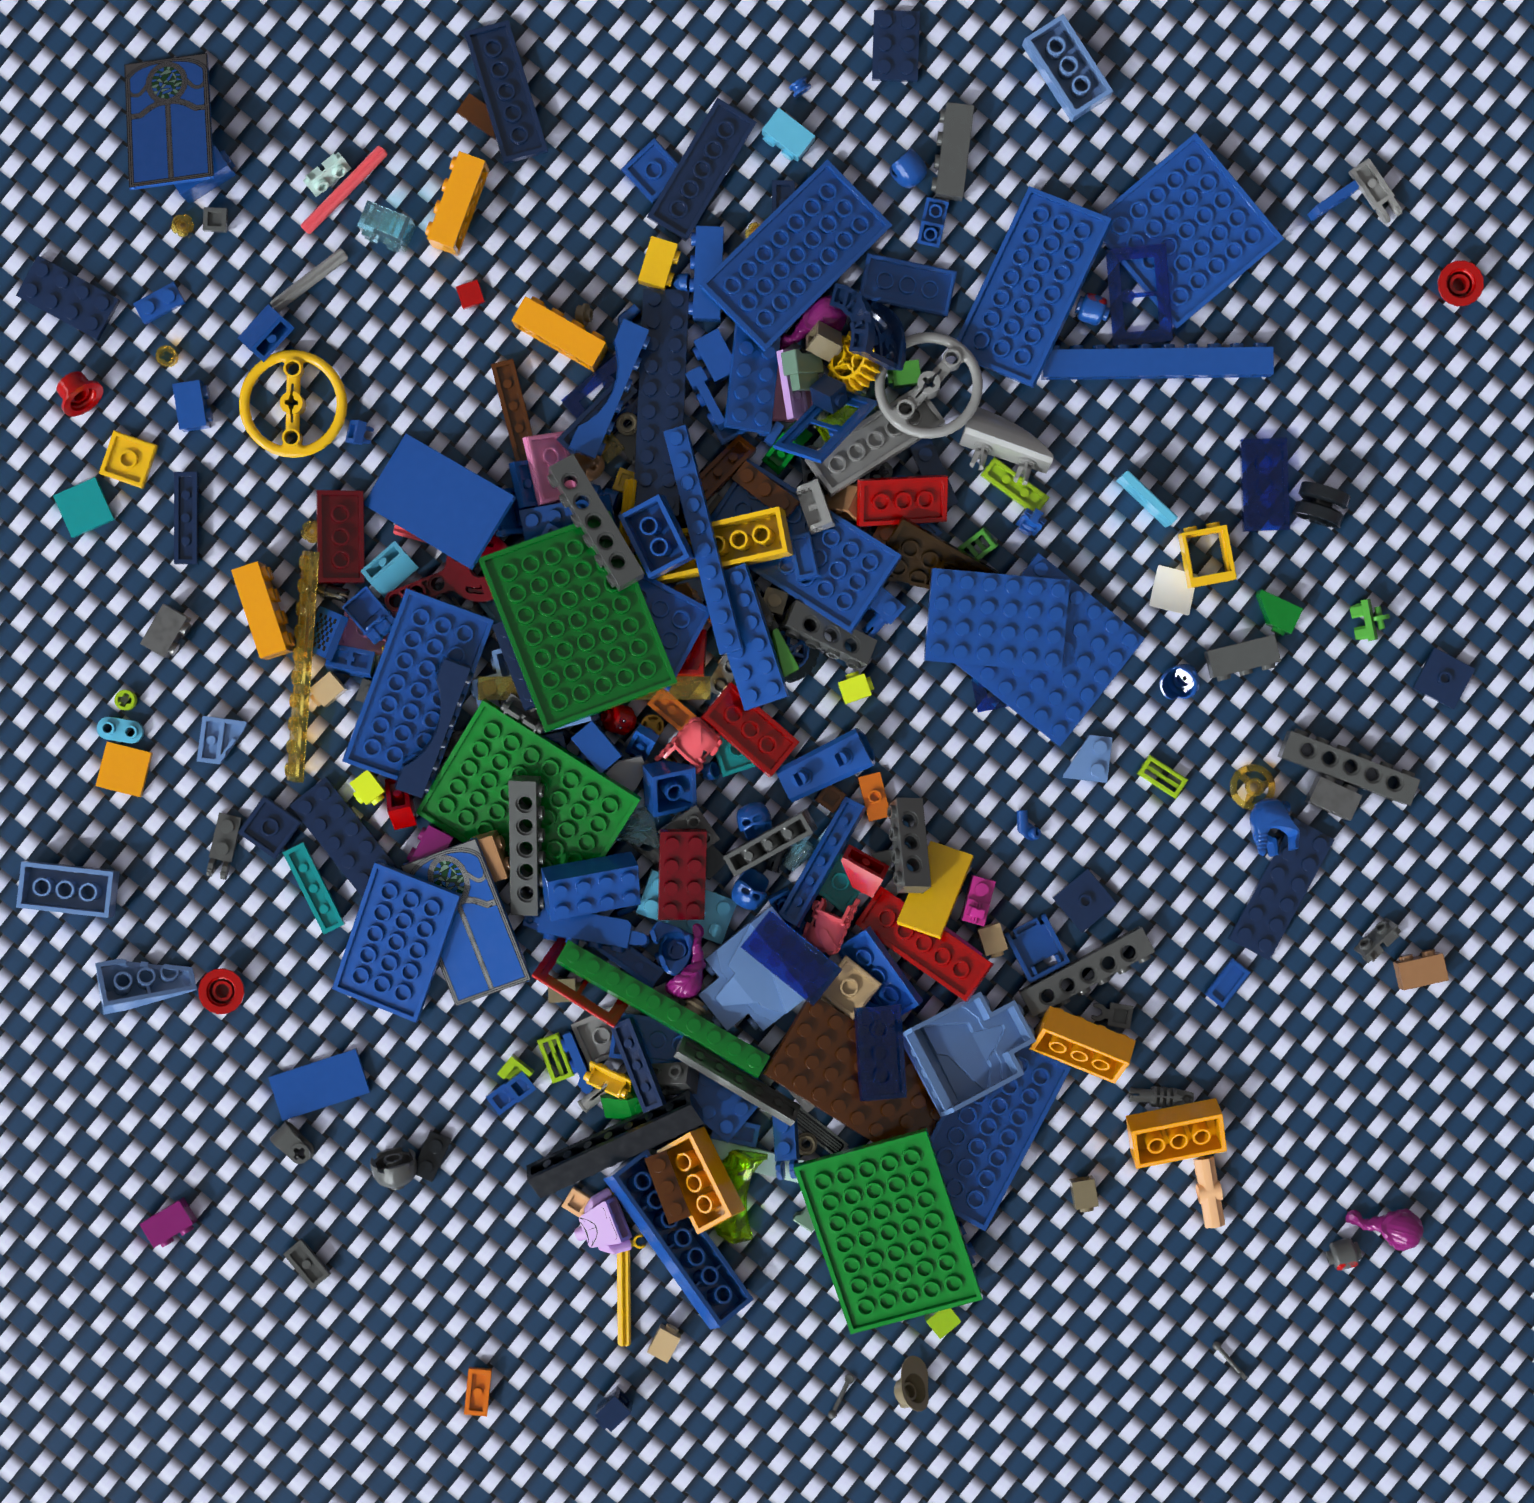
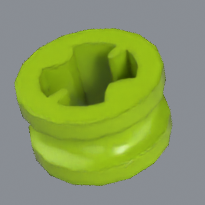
M121 690L115 695L114 702L121 710H131L137 704V696L130 690ZM129 694L128 698H131V703L123 706L124 702H120V699Z

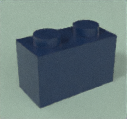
M616 1386L597 1405L595 1413L597 1417L595 1419L596 1422L604 1430L607 1428L612 1432L631 1414L633 1401Z

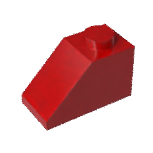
M391 778L385 779L387 811L394 830L417 825L412 795L395 789L396 780Z
M850 844L841 859L851 886L873 898L890 866Z

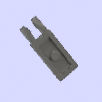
M219 813L209 854L210 860L206 871L207 876L212 877L215 872L216 861L222 860L224 863L220 872V879H227L239 838L238 831L241 829L242 817Z

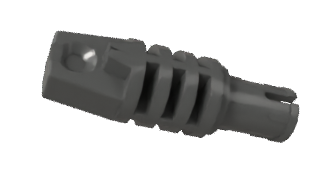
M1153 1086L1150 1089L1129 1088V1094L1139 1095H1130L1129 1102L1149 1103L1152 1107L1168 1108L1193 1103L1194 1093L1177 1088Z

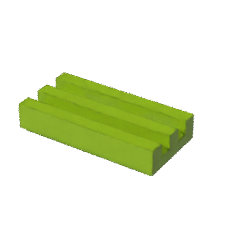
M1148 755L1146 761L1137 772V775L1174 799L1177 798L1188 781L1187 778L1151 755ZM1150 762L1181 781L1180 784L1175 783L1149 766ZM1145 770H1148L1176 788L1175 792L1145 774Z
M559 1032L537 1040L552 1083L575 1075L570 1066L567 1052L562 1047ZM553 1039H556L561 1055L563 1057L565 1066L568 1071V1073L566 1074L564 1073L562 1065L560 1063L558 1054L552 1041ZM545 1042H548V1045L550 1047L552 1056L554 1058L555 1064L560 1074V1076L556 1077L554 1073L553 1067L551 1065L550 1059L545 1049Z

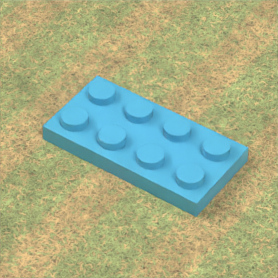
M651 869L640 898L641 904L637 906L635 912L656 921L674 925L692 934L693 925L698 923L704 929L702 938L722 944L737 904L731 898L705 889L704 920H658L659 872Z

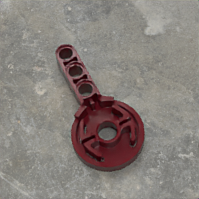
M493 535L490 540L491 542L488 543L481 557L509 546L501 538ZM447 556L446 565L442 571L390 591L385 597V605L391 611H398L399 607L394 606L393 600L397 595H400L402 598L406 587L412 590L421 587L423 594L434 598H439L454 591L461 597L475 602H489L493 600L485 576H478L474 568L471 570L450 556ZM439 578H442L444 580V588L438 591L435 583Z

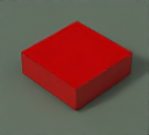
M478 280L456 286L463 310L485 303Z

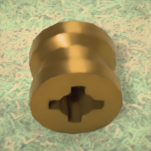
M648 715L641 722V725L651 728L658 735H661L664 730V722L657 715Z

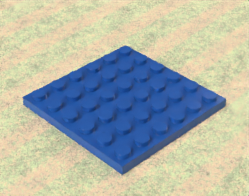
M1194 133L1099 213L1113 220L1103 243L1175 329L1180 327L1284 240L1282 235L1197 133Z
M1037 553L1019 576L1070 580L1062 672L954 664L1060 747L1145 638L1041 554Z

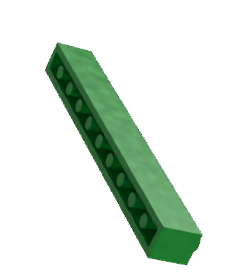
M569 940L556 960L558 965L681 1036H686L754 1078L759 1077L770 1058L764 1052Z

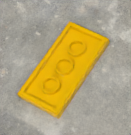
M930 841L927 848L931 887L924 893H908L897 924L941 939L974 857L971 854Z

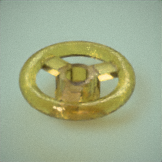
M1249 764L1239 768L1233 774L1230 781V793L1233 800L1240 807L1252 810L1256 804L1252 803L1253 797L1261 795L1264 788L1269 787L1265 798H1273L1275 794V781L1272 774L1260 765ZM1256 771L1264 775L1267 780L1250 779L1245 773ZM1238 779L1245 784V791L1247 793L1245 801L1237 793ZM1252 783H1255L1257 785V789L1255 791L1250 790V785Z

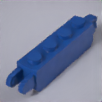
M544 908L538 916H524L523 920L524 926L537 930L538 933L543 935V939L556 941L557 937L566 939L565 943L569 940L576 945H579V941L588 943V947L601 949L603 945L611 947L610 951L624 953V949L631 951V946L645 948L650 943L649 936L645 935V933L643 934V932L634 931L635 927L628 920L608 916L587 914L550 921Z

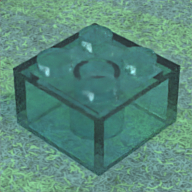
M367 200L357 227L367 241L375 244L378 241L383 242L387 249L399 253V250L406 252L416 225L410 217Z

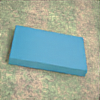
M1129 470L1116 480L1165 528L1172 525L1178 519V516Z

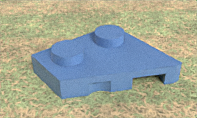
M1088 735L1073 761L1063 773L1062 778L1107 783L1113 737Z

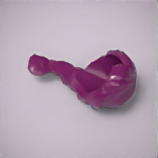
M821 296L802 315L792 335L787 333L781 335L780 348L786 349L791 344L800 342L818 320L838 331H842L847 315L841 309L830 306L832 296Z
M698 923L694 924L692 928L694 942L691 964L687 965L681 974L666 981L665 990L673 997L689 999L696 996L702 988L703 970L706 967L701 947L704 929Z
M1407 1208L1390 1211L1386 1215L1374 1216L1371 1219H1363L1360 1212L1350 1210L1345 1218L1347 1223L1357 1225L1363 1230L1380 1232L1388 1244L1399 1251L1415 1248L1423 1236L1424 1229L1421 1220Z

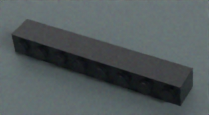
M690 1090L667 1100V1104L645 1113L636 1114L526 1165L527 1181L540 1199L552 1195L558 1190L574 1185L584 1178L593 1176L608 1167L615 1166L621 1161L634 1157L647 1149L654 1148L660 1143L676 1138L678 1135L704 1124L702 1108Z

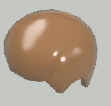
M580 453L574 454L589 481L600 477L605 469V462L602 456L597 455L595 459H591Z

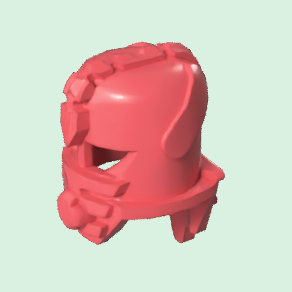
M693 717L672 738V741L660 751V754L654 760L658 762L661 758L666 759L676 750L691 763L690 765L695 766L696 774H698L703 769V764L708 754L713 756L719 750L722 744L721 735L716 733L700 717Z
M821 898V901L815 900L812 905V922H807L803 930L802 938L806 945L819 949L823 953L826 952L828 955L837 954L841 949L844 937L861 900L856 898L853 905H848L843 917L825 911L827 906L826 899Z

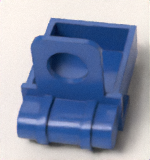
M367 586L342 606L343 610L364 633L363 635L367 636L374 645L382 641L390 632L395 619L392 616L393 613L384 603H381Z

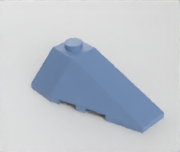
M125 959L95 963L104 1015L130 1010L197 990L193 967L169 964L156 965L143 961L141 963L130 962Z

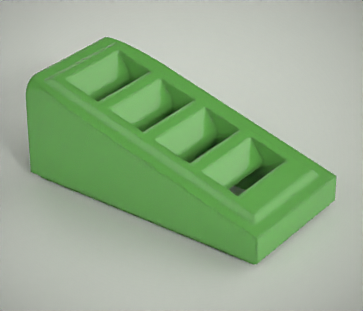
M984 526L957 548L965 552L964 548L967 547L974 555V558L980 560L999 544ZM981 535L984 537V539H985V540L987 541V543L990 545V546H988L987 548H986V546L982 543V541L979 539V537H980ZM973 541H975V543L982 550L981 553H978L974 546L971 544Z
M776 628L770 632V636L783 677L785 678L797 671L799 666L779 629Z

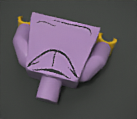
M606 1188L590 1198L584 1208L585 1214L579 1217L581 1226L574 1231L578 1241L586 1239L589 1247H598L600 1251L610 1254L631 1250L634 1246L638 1249L646 1246V1243L641 1245L636 1243L637 1238L644 1237L641 1233L636 1234L633 1240H629L632 1238L619 1201L616 1196H612L614 1193L611 1189Z

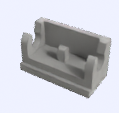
M814 479L811 482L798 486L796 493L811 535L834 527L835 524L819 480Z

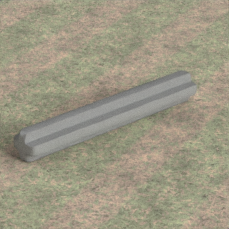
M338 249L271 300V306L275 311L280 312L348 260L347 254L343 249Z

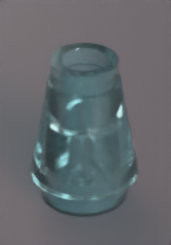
M805 838L794 843L783 865L794 872L795 869L811 857L812 851L815 849L814 845Z

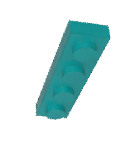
M305 842L282 852L323 934L325 935L345 925Z

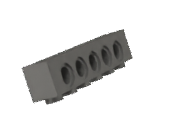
M574 454L551 465L547 479L553 488L557 487L561 494L559 499L565 508L569 507L573 515L570 517L577 528L581 527L584 532L582 537L588 548L593 547L596 555H594L596 562L600 568L605 567L608 573L606 578L611 587L616 586L620 592L643 579L644 571ZM568 480H573L577 486L569 489L564 483ZM585 500L589 505L582 509L576 505V502ZM595 519L601 525L598 528H591L588 522ZM608 539L612 542V546L610 548H603L599 544L600 541ZM615 559H620L623 561L624 566L615 568L611 562Z
M1295 728L1294 732H1286L1277 757L1329 775L1337 780L1403 805L1411 806L1420 783V779L1414 778L1415 773L1405 769L1398 772L1393 770L1394 765L1384 761H1380V764L1371 761V756L1359 753L1356 756L1350 753V748L1342 745H1337V748L1328 745L1329 741L1316 736L1314 740L1307 737L1308 733ZM1305 743L1309 744L1312 749L1309 756H1304L1301 751ZM1327 751L1333 756L1330 764H1326L1323 761V755ZM1347 760H1352L1354 763V769L1350 773L1344 767ZM1369 768H1373L1376 773L1375 778L1371 781L1366 777V772ZM1391 776H1394L1397 780V785L1393 789L1388 786V779Z
M513 775L508 781L511 915L538 916L542 909L545 908L541 872L542 864H545L546 858L545 851H542V842L545 841V829L542 828L545 807L541 806V797H544L545 786L544 783H541V776ZM523 797L530 798L532 805L525 804ZM523 819L531 821L533 827H526ZM523 842L531 843L533 850L526 849ZM524 864H529L533 868V872L526 871ZM524 886L532 888L533 894H528L524 890Z
M1138 926L1018 990L1030 1014L1033 1017L1037 1015L1040 1018L1044 1016L1050 1006L1058 1005V1007L1069 1003L1071 1001L1070 997L1073 995H1084L1091 990L1090 986L1096 983L1102 985L1111 980L1110 976L1114 973L1123 974L1131 969V964L1137 961L1140 964L1152 958L1150 954L1154 953L1155 950L1143 928ZM1127 945L1133 947V955L1129 958H1125L1122 954L1123 948ZM1107 956H1111L1113 958V965L1108 969L1103 968L1102 960ZM1086 967H1091L1093 970V976L1090 979H1083L1082 971ZM1066 978H1071L1073 981V986L1069 990H1063L1061 987L1062 981ZM1045 989H1051L1053 992V996L1049 1001H1043L1041 998V993Z

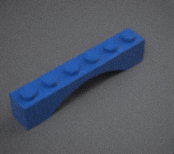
M626 319L621 321L613 340L617 359V372L612 393L606 404L594 417L576 428L568 449L591 459H595L597 455L601 457L606 445L602 441L605 434L610 435L615 422L611 421L614 413L619 414L624 401L620 400L623 391L628 392L633 380L629 378L632 370L637 371L642 358L638 357L641 349L646 350L651 337L647 336L648 329Z

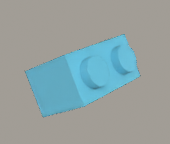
M780 108L776 110L762 129L763 140L772 147L775 145L782 150L781 154L790 161L794 159L799 162L815 141L814 134Z
M394 541L361 570V573L385 598L390 591H393L419 567L399 544Z

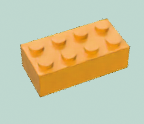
M459 151L457 157L454 156L452 158L449 168L452 172L449 179L445 178L441 191L444 193L442 199L437 200L433 211L436 214L433 222L430 221L425 232L432 247L456 256L459 255L490 171L485 160Z
M525 296L512 318L514 326L595 373L608 351L606 340H604L605 337L595 331H592V333L587 332L584 328L585 326L574 319L571 322L566 320L565 314L555 308H552V310L547 309L544 302L534 296L530 299Z
M257 561L232 569L231 572L260 659L270 660L294 652L295 640L292 633L287 631L285 624H288V619L285 611L280 610L278 602H281V597L277 588H273L271 580H274L271 568Z
M1050 1006L1036 1026V1042L1031 1044L1030 1050L1115 1084L1130 1064L1136 1040L1129 1038L1125 1034L1111 1031L1103 1025L1089 1022L1083 1017L1069 1014L1061 1008Z
M1216 1098L1126 1116L1130 1152L1136 1169L1227 1151L1223 1114Z
M705 1127L693 1130L656 1151L657 1153L665 1150L668 1152L691 1213L689 1218L697 1235L746 1210Z

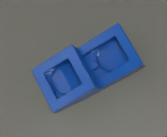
M521 1071L486 1095V1099L496 1112L501 1115L515 1103H519L535 1091L536 1087L527 1075Z

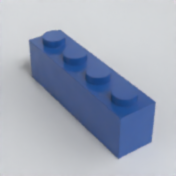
M696 226V232H691V246H695V255L690 257V269H694V278H690L689 292H694L693 301H689L688 315H693V321L721 322V308L699 285L723 262L724 227Z

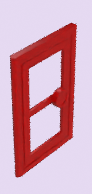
M558 937L531 976L614 1028L629 1006L628 1004L617 999L608 1012L581 995L590 982L584 980L576 992L549 975L566 945V939Z

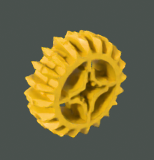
M849 331L847 336L842 335L843 348L839 355H835L830 360L827 368L829 369L828 376L845 383L846 390L855 393L856 391H862L864 387H869L870 381H875V375L880 373L879 367L881 365L849 351L851 342V331Z

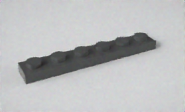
M686 1036L681 1038L674 1054L675 1058L787 1125L792 1126L796 1122L801 1105Z

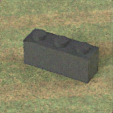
M1275 635L1204 652L1210 678L1217 677V681L1230 679V674L1239 672L1240 676L1253 673L1252 668L1260 666L1262 671L1275 668V663L1281 662Z

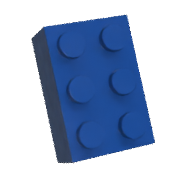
M658 494L618 515L649 579H657L695 559L694 553L665 495Z

